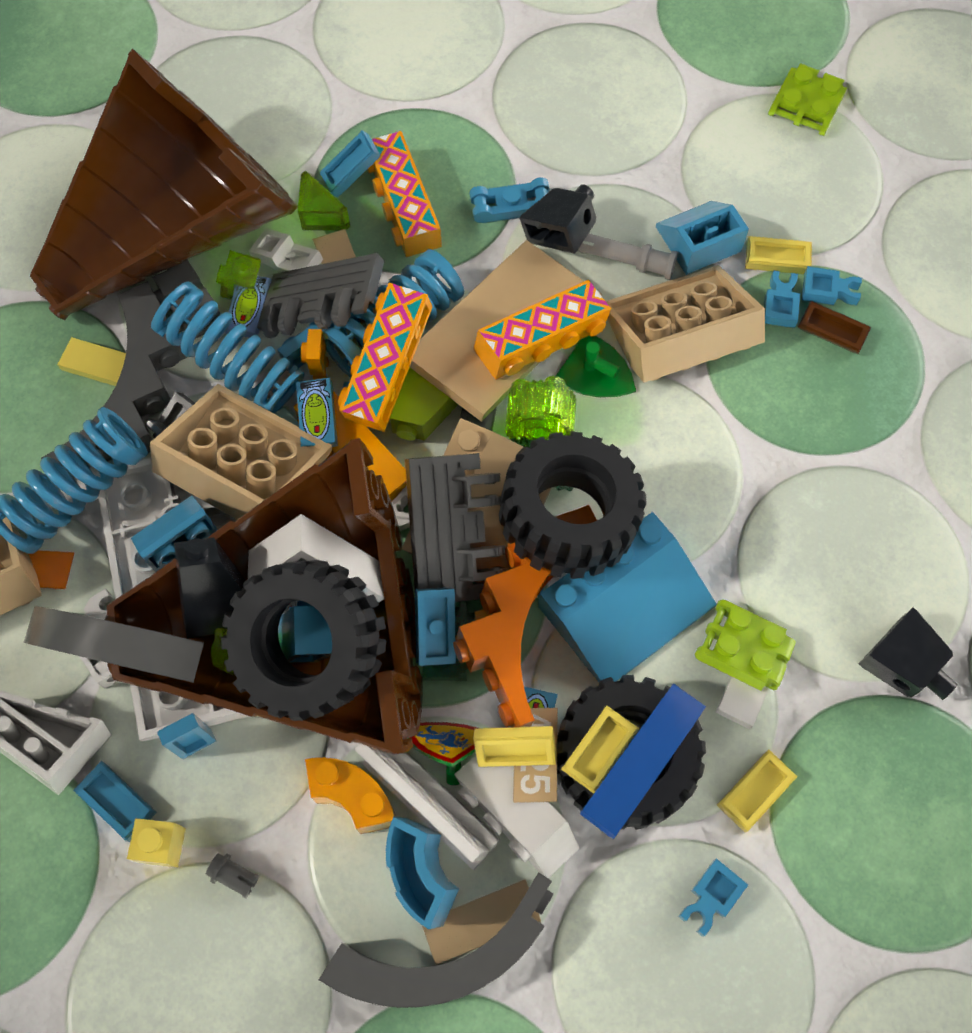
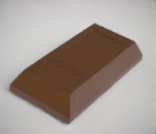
M810 301L798 325L800 330L856 354H859L871 329L866 324L813 301Z

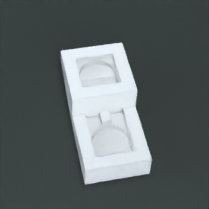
M267 228L249 250L251 256L279 272L319 265L323 260L318 250L295 244L290 235Z
M730 676L727 682L728 685L715 713L751 729L761 709L768 688L764 686L762 691Z

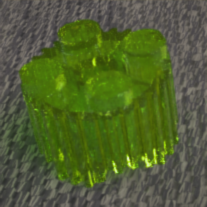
M550 376L545 379V382L543 380L538 382L532 380L530 382L525 379H517L512 383L508 395L505 433L509 440L518 442V439H525L526 442H529L539 437H544L545 440H548L551 433L563 432V436H570V433L574 432L577 398L572 390L569 391V387H565V380L557 376Z

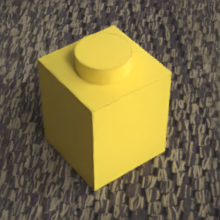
M135 818L127 859L142 864L178 868L186 828L174 822Z

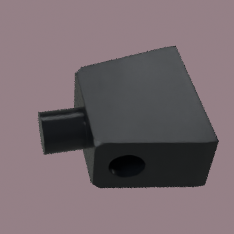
M581 184L575 191L560 188L552 189L519 217L526 239L532 244L575 254L596 223V215L592 204L594 199L593 190L585 184Z
M914 607L906 612L858 663L863 669L907 697L915 696L927 686L940 699L944 700L958 686L951 677L941 670L953 657L952 650Z

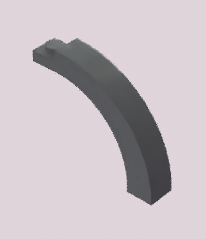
M34 606L24 643L190 682H194L204 645L203 642Z
M538 872L518 908L503 928L483 946L455 961L425 968L398 967L376 961L353 949L348 944L341 943L318 980L335 991L351 998L379 1006L396 1008L425 1007L462 998L485 987L503 975L533 945L545 926L531 916L534 911L541 915L543 914L554 895L547 890L552 881Z

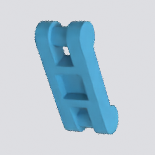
M539 177L532 180L531 183L489 189L483 186L472 188L469 195L471 203L475 205L473 208L474 220L478 223H487L519 218L549 192L548 180ZM534 197H536V199L533 200V201H528V200H527V198H534ZM495 203V206H491V207H490V206L488 205V204Z

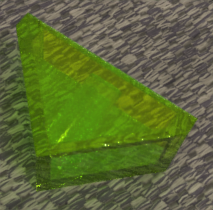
M304 171L300 178L298 215L302 230H348L351 225L347 207L307 171Z

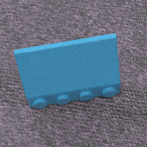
M653 511L643 518L626 554L622 555L621 560L613 567L606 566L603 573L595 576L590 575L589 571H587L583 578L577 579L570 578V573H567L539 594L538 602L539 609L599 683L600 680L612 677L614 682L620 680L622 675L628 674L717 605L677 539Z

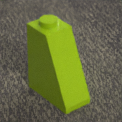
M409 367L390 416L392 433L409 441L415 439L425 441L459 404Z

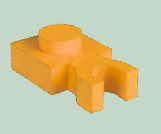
M308 329L307 342H302L301 360L303 363H307L313 380L328 378L326 367H329V360L326 356V344L322 329Z

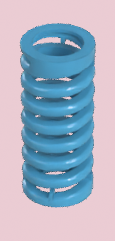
M432 249L426 250L417 257L414 265L404 267L401 275H394L388 281V283L427 294L433 307L428 321H433L437 318L436 308L445 311L450 307L449 298L456 302L464 296V287L455 269L441 254ZM437 273H439L445 279V281L448 283L451 289H449L441 282V280L436 275ZM412 276L416 277L417 283L412 280ZM381 285L377 288L374 304L368 305L366 313L354 315L351 312L346 326L337 327L334 325V328L329 327V329L322 330L326 351L336 365L350 378L352 377L351 367L347 363L350 362L352 365L354 358L357 355L360 356L362 352L352 339L355 337L362 349L364 347L363 336L366 328L360 324L359 318L363 319L367 326L368 324H373L376 316L373 313V308L376 307L378 296L382 292L385 293L388 285ZM346 329L351 331L349 335H347ZM332 342L345 354L346 357L344 359L340 357Z
M189 281L175 288L156 311L151 322L152 330L161 337H164L166 334L167 341L173 346H181V352L186 357H195V362L200 368H210V375L215 380L224 379V385L227 389L231 391L239 390L240 396L253 401V403L272 413L280 410L296 392V382H301L304 379L305 373L294 365L288 372L291 375L280 386L276 382L290 364L289 360L283 357L272 367L265 379L252 388L257 376L274 357L275 349L272 346H268L262 350L249 369L237 378L241 367L261 344V338L258 335L248 338L238 350L233 360L223 366L225 358L245 336L247 327L243 323L234 326L217 350L208 356L211 346L218 341L230 326L233 319L232 314L229 312L220 314L207 329L202 339L193 345L195 337L210 323L217 313L218 304L213 300L208 301L189 321L188 318L202 302L204 297L203 291ZM185 294L182 302L178 306L175 301ZM173 306L177 308L174 311V313L164 321V317L170 309V307ZM186 323L188 325L186 330L179 333L180 326ZM274 385L277 390L273 389V396L267 400V396Z
M101 407L97 412L99 423L93 420H86L83 423V429L99 448L112 457L114 465L107 462L101 452L84 435L72 432L69 435V442L77 453L66 445H57L54 453L59 462L51 457H44L40 461V466L44 473L31 469L26 473L28 484L19 481L12 485L14 497L9 494L0 495V535L5 540L25 553L34 554L42 547L44 539L54 537L57 534L58 527L68 525L71 522L72 515H78L84 511L86 502L95 501L99 497L100 490L109 489L113 485L114 478L124 476L127 473V465H136L148 455V451L139 436L116 413L108 408ZM81 457H82L87 463H89L92 467H94L96 470H98V472H99V474H100V477L95 476V475L92 473V471L90 470V468H89V467L87 466V464L81 459ZM74 477L85 484L86 490L80 488ZM61 490L71 496L73 502L67 501ZM49 505H51L52 507H54L55 509H57L58 512H59V515L54 514V512L52 511V509H51V507H50ZM7 517L10 522L26 533L27 538L24 539L16 535L2 520ZM35 517H36L37 519H39L40 521L44 522L45 525H44V524H41V523L38 524V522H37V520L35 519Z

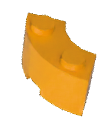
M326 757L305 759L310 795L317 804H333L345 809L351 815L354 825L360 834L390 827L392 819L396 817V814L382 788L369 774L359 767L339 759Z

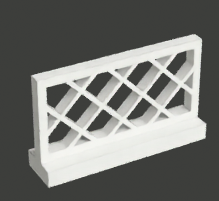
M360 743L354 749L365 760L362 764L427 827L441 834V840L472 870L479 866L500 841L486 825L408 752L393 755Z

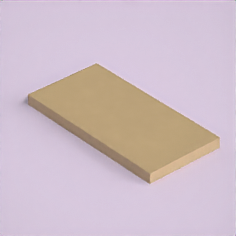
M526 240L420 339L410 368L482 422L540 362L534 361L525 365L518 373L512 376L504 375L495 380L473 350L478 330L584 281Z

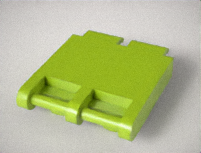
M802 63L799 64L797 69L791 67L770 107L768 115L773 117L775 114L794 121L793 125L798 127L800 124L818 130L819 135L825 136L846 93L847 88L843 86L845 80L825 73L823 78L818 77L820 70ZM779 107L796 113L797 115L779 109ZM803 117H806V118H809V119H811V120H814V121H817V122H819V123H822V125L817 124V123H815V122H812V121H810V120H807V119H805V118H803Z
M719 600L716 605L717 614L713 623L707 625L705 630L707 637L703 646L697 648L695 658L762 691L764 686L777 690L781 684L787 668L786 664L790 660L796 641L785 635L787 629L727 600ZM723 616H726L727 619L724 623V626H721L720 623L723 619ZM713 639H716L717 642L712 651L709 648L713 642Z

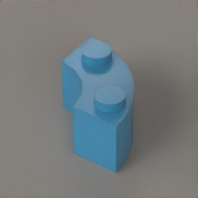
M393 817L386 842L387 868H390L392 881L397 891L395 894L404 909L421 925L428 929L443 927L459 888L447 879L440 866L438 848L441 834L409 818Z

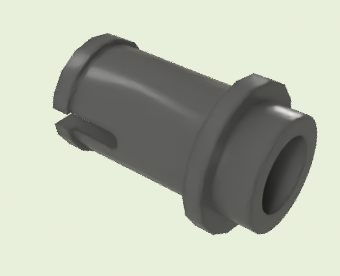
M218 853L206 871V875L211 877L210 882L215 884L218 881L241 894L242 897L247 898L252 892L250 890L251 886L255 887L260 875L254 874L231 861V855L226 854L223 856Z

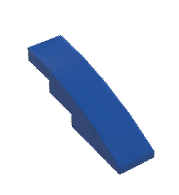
M673 683L580 812V815L614 840L706 706Z

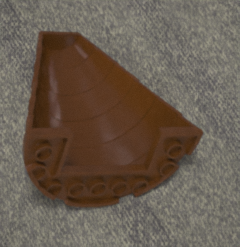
M132 48L128 53V58L118 84L113 86L83 161L79 162L66 196L60 204L30 277L37 285L35 288L36 292L50 303V311L58 318L66 320L70 314L105 299L107 295L140 283L149 276L182 264L184 260L222 246V243L259 229L264 224L293 214L298 206L288 196L289 194L249 153L240 147L220 125Z
M360 438L350 440V443L320 465L314 464L235 522L229 521L207 538L214 537L246 581L248 580L249 550L301 514L377 559L380 563L384 600L380 601L379 606L373 609L377 618L384 616L386 628L379 630V639L386 640V647L384 653L376 656V659L380 660L382 665L378 673L369 678L371 684L363 693L355 696L353 701L315 719L312 716L305 720H291L288 715L282 718L271 716L267 712L269 706H264L260 709L256 708L248 700L251 695L247 691L240 693L233 684L237 677L234 671L227 672L224 661L229 659L227 649H221V636L227 635V632L190 638V640L204 643L194 682L107 663L112 678L116 681L158 692L164 691L202 704H213L250 717L259 716L297 729H307L345 742H357L393 755L405 753L412 749V738L407 739V737L418 735L423 699V678L417 665L413 666V658H416L415 597L409 568L405 567L402 557L398 558L396 551L402 550L403 540L392 502L382 476L375 475L374 471L369 470L367 467L374 464L373 457ZM176 558L152 576L109 603L105 620L187 639L181 614ZM331 656L318 662L290 664L303 673L318 675L325 670Z

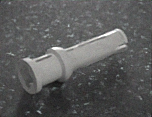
M589 233L584 241L594 243V245L582 243L579 247V252L635 265L636 270H639L641 273L645 271L655 272L664 275L667 280H670L678 257L677 251L667 253L655 250L651 244H643L641 248Z

